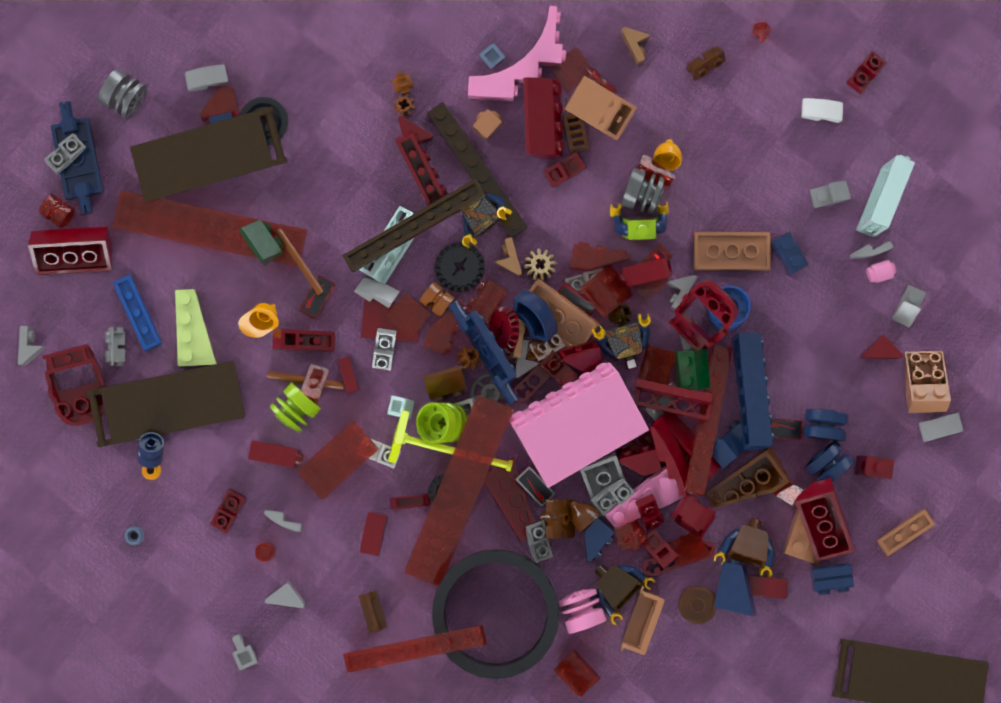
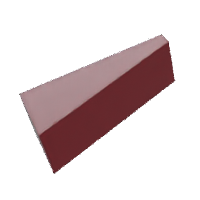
M349 356L338 359L347 394L359 391Z
M429 495L390 498L391 510L430 506Z

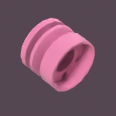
M595 588L576 591L558 601L559 607L568 605V608L561 611L562 614L571 613L572 617L564 621L569 634L591 628L606 621L603 609H593L592 606L600 601L599 598H589L597 594Z

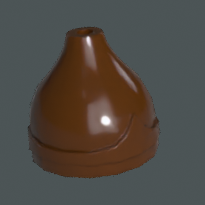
M576 500L569 505L571 508V520L578 532L585 529L601 514L594 506L580 503Z

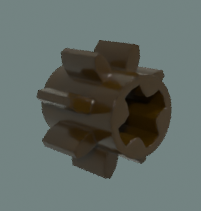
M617 302L609 308L608 317L614 325L618 323L622 327L631 321L632 311L627 304L622 305L621 302Z

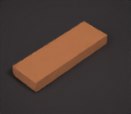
M923 508L876 541L888 557L936 524L926 509Z

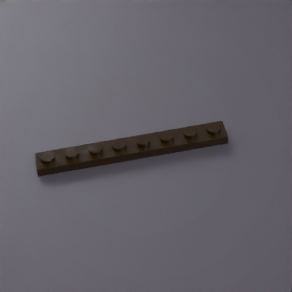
M442 102L428 111L427 114L472 180L477 179L484 193H493L502 197L507 205V209L512 211L511 215L505 216L507 220H500L510 237L513 238L527 229V225L445 104Z
M475 178L342 256L350 271L354 273L481 200L486 195Z

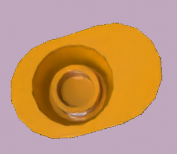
M267 303L257 304L239 319V329L242 333L252 338L262 337L274 330L279 324L275 309L276 305Z

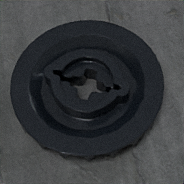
M258 97L249 101L242 108L240 115L273 107V116L279 138H283L289 124L288 115L285 108L277 100L269 97ZM267 123L265 124L264 132L268 146L273 144Z
M462 242L452 243L446 246L436 258V276L440 283L451 291H469L476 287L483 278L485 271L483 257L470 244V248H467ZM465 259H467V260L464 262V265H463V267H464L465 270H464V271L459 270V271L456 272V274L453 276V274H454L455 271H456V266H455V264H456V263L460 264V263L463 262Z

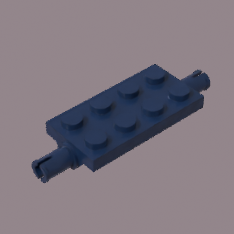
M64 101L65 104L63 102L59 103L62 116L61 122L50 126L55 150L59 147L58 144L72 133L86 146V149L60 172L65 200L79 199L81 215H88L87 213H93L90 200L91 195L104 193L89 118L76 119L73 117L71 101Z
M458 300L453 302L448 307L456 318V323L478 351L480 358L493 377L492 381L498 391H501L508 405H511L519 399L510 385L511 381L517 376L514 366L507 361L504 350L496 343L493 332L486 327L483 316L478 314L477 310L466 314Z

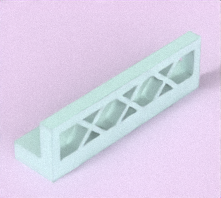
M399 206L385 230L399 223L403 213L406 214L404 219L415 213ZM413 239L373 261L374 266L371 271L367 270L371 263L359 270L376 281L385 284Z

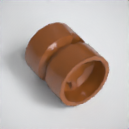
M433 282L419 301L427 308L432 307V311L441 318L449 309L448 306L456 298L448 292L444 293L443 288L436 282Z

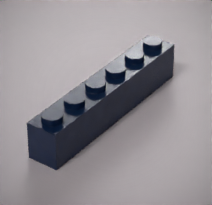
M760 332L737 333L732 337L744 450H766L773 446L774 434L771 432L772 415L769 413L768 407L770 397L766 389L768 378L765 376L764 371L766 360L762 353L764 342Z

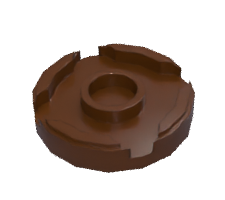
M703 586L689 587L682 592L679 598L678 608L680 614L686 621L692 624H704L711 620L716 613L717 608H714L716 598L709 589Z

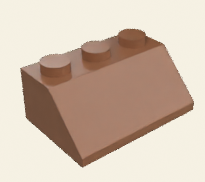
M796 509L782 553L819 565L820 561H816L799 511Z

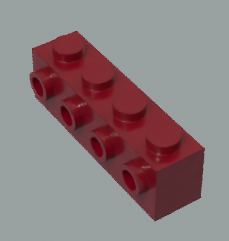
M410 130L396 137L395 141L427 205L448 195L443 184L439 185L437 181L439 174L436 168H431L428 163L431 161L427 150L422 151L420 147L422 140L419 134H414Z

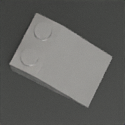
M615 451L580 469L591 499L611 484L624 479Z

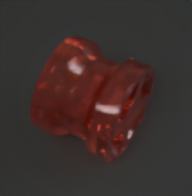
M269 542L261 543L255 549L256 558L262 562L272 560L276 554L274 545Z

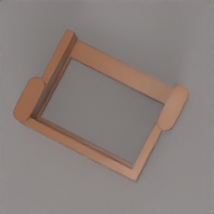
M641 586L638 591L640 594L624 634L620 650L623 651L626 648L645 655L665 599L643 590L644 586Z

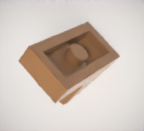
M627 27L622 28L620 33L636 65L643 64L646 53L642 46L639 47V44L649 40L650 35Z
M510 237L504 239L505 244L502 245L504 255H508L509 258L495 261V264L520 277L522 272L513 239Z

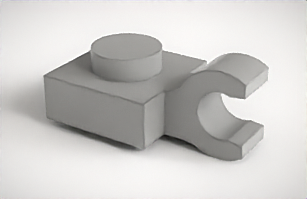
M241 633L233 636L232 640L237 650L233 651L232 654L239 670L258 663L251 644L245 646Z

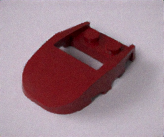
M705 280L697 284L682 297V302L674 311L676 313L675 317L670 319L668 323L694 349H708L726 335L738 317V308L720 286L711 280ZM696 298L723 324L722 328L713 338H710L685 312Z
M89 343L43 355V360L46 359L47 366L45 371L49 389L47 391L49 398H52L59 418L64 423L72 426L94 422L89 398L86 397L85 391L102 388L105 385L101 367ZM88 363L92 364L97 382L60 391L55 372ZM98 394L96 398L100 416L102 417L105 408L102 394Z

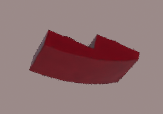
M871 51L846 83L861 95L887 62Z
M230 488L210 525L227 534L247 497Z
M653 494L635 502L647 531L656 529L664 523L662 513Z
M368 512L360 553L380 555L384 540L383 534L388 519L387 515Z
M749 576L753 596L787 599L788 579Z

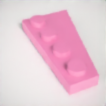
M665 466L661 468L662 471L656 472L633 489L635 494L622 505L617 504L605 514L615 529L641 518L635 502L650 494H653L659 509L682 499L683 496L679 495L676 480L669 479Z

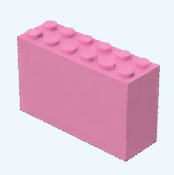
M610 362L599 364L594 371L582 374L578 380L566 383L559 391L547 394L545 399L531 403L528 406L529 408L524 411L515 412L508 419L547 488L649 430L619 372Z

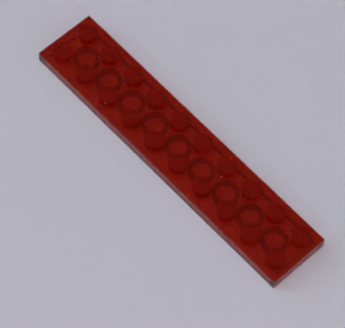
M120 191L112 226L114 229L258 259L239 229L259 219L164 199L146 202L143 195ZM268 222L273 230L271 233L273 238L276 239L278 237L275 232L282 228L302 258L308 230ZM285 246L282 248L284 254L272 261L298 267Z
M477 394L404 573L439 586L445 576L511 418L513 408Z

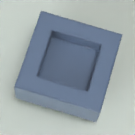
M494 43L479 54V57L490 70L506 59Z

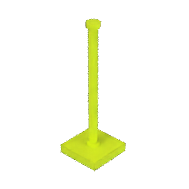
M402 410L395 429L388 462L396 463L402 444L409 443L511 471L513 460L505 461L440 443H428L421 438L409 436L405 432L409 412Z

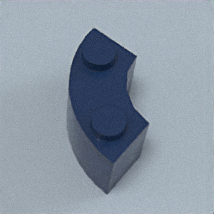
M523 290L514 298L513 310L517 317L526 324L530 338L548 342L557 334L556 319L544 300L527 290Z
M735 420L728 426L730 430L721 438L718 436L710 443L712 447L708 452L722 468L744 451L741 421Z

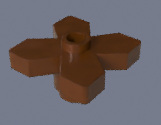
M562 499L561 502L560 500H546V511L541 513L540 521L544 520L547 539H559L560 536L561 538L575 537V526L570 521L571 508L569 506L574 499Z

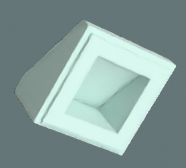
M391 396L387 414L400 417L402 410L409 412L408 419H410L414 401Z

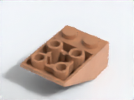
M583 76L564 109L613 139L618 140L637 107Z
M943 351L904 352L908 413L947 412L951 397Z

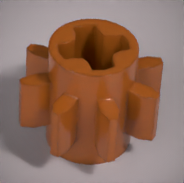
M404 71L395 73L396 78L392 79L395 93L401 92L402 96L406 95V93L411 94L409 89L414 88L410 74L405 75Z
M407 93L405 97L397 95L398 101L393 102V105L398 108L394 110V113L400 112L402 117L407 114L411 117V110H416V107L411 105L415 102V99H408ZM407 102L409 107H405V110H403L401 105Z
M464 346L461 349L462 352L456 355L459 357L457 364H460L464 370L468 367L473 370L476 368V364L481 362L479 353L474 349V346L470 349Z

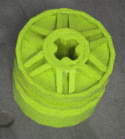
M291 382L283 391L288 398L287 401L278 397L276 400L282 406L279 408L272 403L269 407L283 424L300 433L303 429L297 423L300 421L303 425L307 426L308 423L303 416L306 414L314 418L321 408L306 393Z
M428 403L419 410L417 415V432L428 443L458 442L467 431V415L461 406L454 403Z

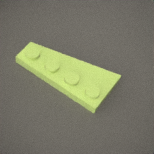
M175 290L178 366L216 365V358L214 357L196 290Z

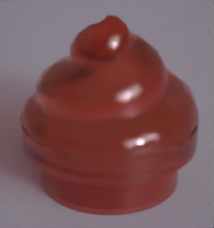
M768 22L753 24L752 34L761 42H764L771 32Z

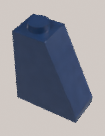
M730 559L729 562H723L714 608L756 616L757 612L747 567L741 565V561Z

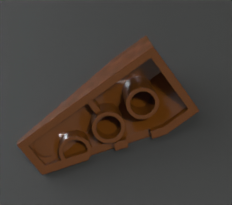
M770 447L748 460L707 490L705 494L713 505L719 508L749 498L752 499L760 495L774 493L789 483L790 479L782 461Z

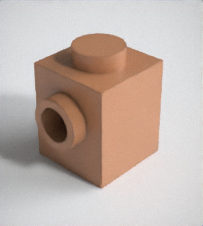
M489 109L485 112L481 111L475 118L476 122L473 125V130L484 140L488 141L502 126V121L500 120L502 117L494 110L492 112Z

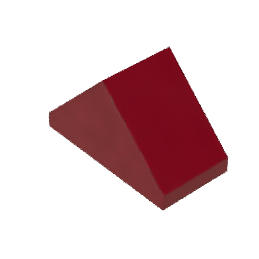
M399 116L398 121L402 134L412 130L414 134H419L422 143L433 140V134Z
M884 335L879 336L861 354V359L903 358V354Z

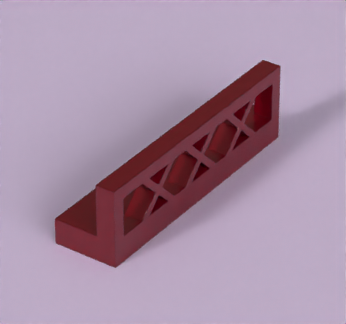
M637 379L635 385L637 391L634 399L636 406L704 421L710 420L715 400L713 394ZM641 392L649 393L653 398L647 403L639 402ZM663 396L668 397L671 401L665 407L660 406L657 402ZM683 400L687 401L690 407L682 411L675 404ZM701 404L707 405L706 416L697 414L694 408Z

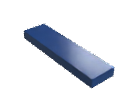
M127 275L112 282L144 352L163 344L132 276Z

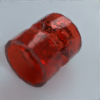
M52 193L43 201L38 213L48 220L52 218V223L62 229L73 218L75 208L67 203L62 204L61 199Z

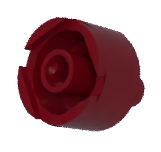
M693 495L689 497L683 496L670 517H676L675 522L690 533L696 531L698 532L697 536L703 538L715 520L714 515L716 511L709 506L704 507L699 504L700 500Z

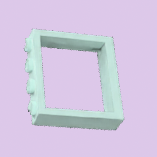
M896 155L881 167L856 231L874 238L889 228L915 162L910 161V157Z

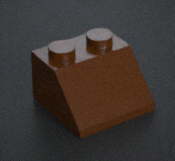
M461 366L423 375L429 399H434V402L445 400V396L450 394L453 397L464 395L463 391L467 390Z

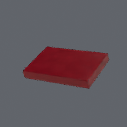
M364 299L361 338L376 339L377 329L381 328L397 331L395 341L418 343L422 305L393 302L388 308L377 300L369 302Z

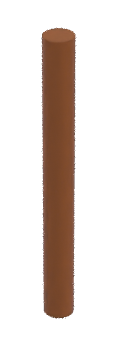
M282 228L275 232L314 291L318 296L322 294L324 290Z
M268 371L269 379L340 390L344 389V382Z

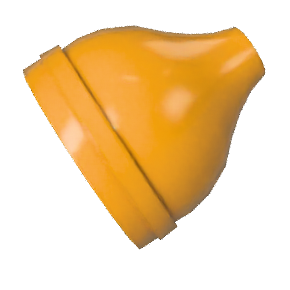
M667 139L665 143L660 144L656 148L653 155L654 165L665 171L678 169L682 163L680 148L671 139Z

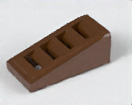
M572 113L563 114L562 121L570 153L589 150L583 120ZM578 119L576 122L568 123V120ZM576 126L580 127V129L570 131L569 129L571 127ZM580 133L582 135L581 137L571 138L572 135ZM583 141L584 143L582 145L573 147V143Z

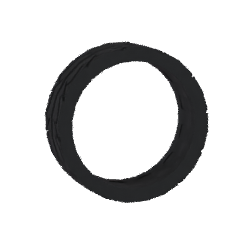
M501 549L478 551L464 557L451 567L440 582L432 608L434 633L447 657L464 671L478 677L491 679L513 677L529 670L541 661L552 646L558 631V599L549 578L529 558L513 551ZM491 562L513 565L528 573L539 585L546 601V622L539 640L523 656L502 663L484 662L466 654L454 642L445 619L447 596L456 580L469 569Z

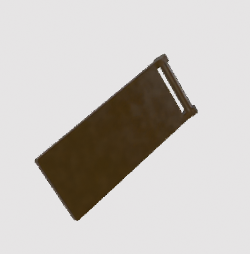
M267 107L131 146L130 150L144 200L149 202L288 163L287 157L284 156L273 116V107ZM260 116H266L277 155L275 160L271 158Z
M233 361L85 391L86 397L89 398L98 438L96 442L98 448L137 440L148 432L161 435L245 417ZM98 394H102L111 439H105L96 398Z
M840 638L839 644H841L835 690H832V697L870 703L984 702L988 662ZM849 646H854L848 692H842Z

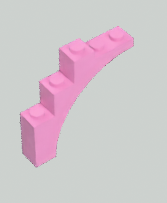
M557 6L549 7L548 19L543 33L534 48L523 59L498 73L485 76H469L468 99L513 102L514 96H518V85H514L515 83L524 84L523 78L542 77V67L538 66L561 67L562 61L565 62L566 50H562L563 44H555V42H559V31H556V24H560L561 12H557Z

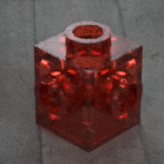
M637 519L614 530L617 536V543L622 547L623 551L628 549L631 552L642 547L641 543L646 541L645 531L640 527Z

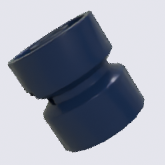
M148 432L140 437L137 455L140 465L146 468H154L161 464L164 449L162 436L154 432Z

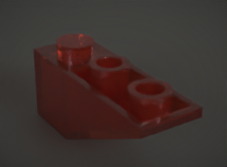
M578 242V244H574L569 268L589 272L627 261L631 255L621 249H616V252L609 251L606 246L597 245V248L589 247V243Z
M461 299L459 303L465 311L467 306L464 305L465 301ZM451 310L429 328L423 348L444 356L446 352L450 353L453 342L450 340L452 335H456L459 329L456 323L457 320Z

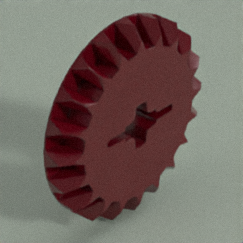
M500 307L491 316L492 320L489 322L488 330L493 332L496 343L504 350L505 355L508 356L517 345L520 326L517 314L512 308Z

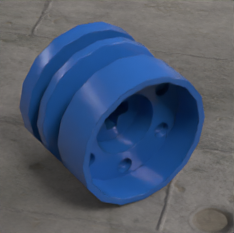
M725 286L722 289L730 296L738 308V317L728 330V332L738 329L744 323L751 310V302L748 295L741 288ZM706 308L709 323L715 329L720 330L723 324Z

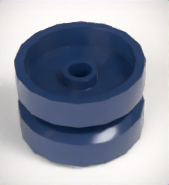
M806 409L805 419L816 423V425L804 426L803 436L845 442L847 432L843 429L835 428V425H847L849 415L827 409Z
M835 440L817 452L804 466V469L809 475L819 473L815 482L831 478L833 482L853 464L854 460L847 453L837 457L841 453L842 447Z

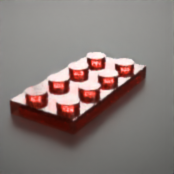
M353 420L297 470V473L318 497L323 500L375 454L379 448Z

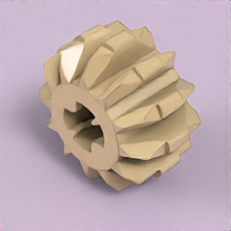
M537 249V255L531 251L530 256L533 259L525 258V261L531 264L524 265V268H531L527 275L529 276L534 273L533 280H536L537 276L540 275V280L544 281V274L548 279L551 278L548 271L555 273L556 270L550 266H555L557 262L550 261L554 258L553 254L548 257L546 256L548 250H545L543 255L540 249ZM537 261H540V263L542 261L545 262L544 269L536 268Z

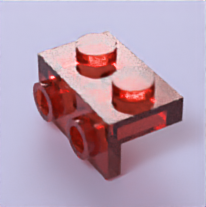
M647 345L638 379L668 385L671 367L675 362V352Z
M575 649L554 668L557 677L563 680L569 686L570 691L579 698L601 679Z

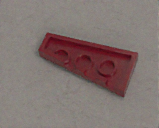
M513 457L509 459L513 460L510 472L506 471L505 468L496 467L483 475L481 479L518 540L522 543L527 540L526 526L532 525L535 522L527 502L526 493L523 487L515 480L519 473Z

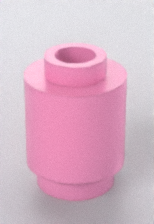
M886 260L870 265V267L866 268L868 280L870 283H878L894 278V274H896L894 263Z

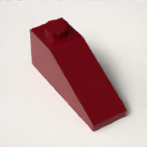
M274 330L273 350L335 351V332Z

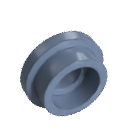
M132 526L126 530L124 537L128 544L139 545L144 539V532L140 527ZM133 532L138 534L137 539L132 538Z

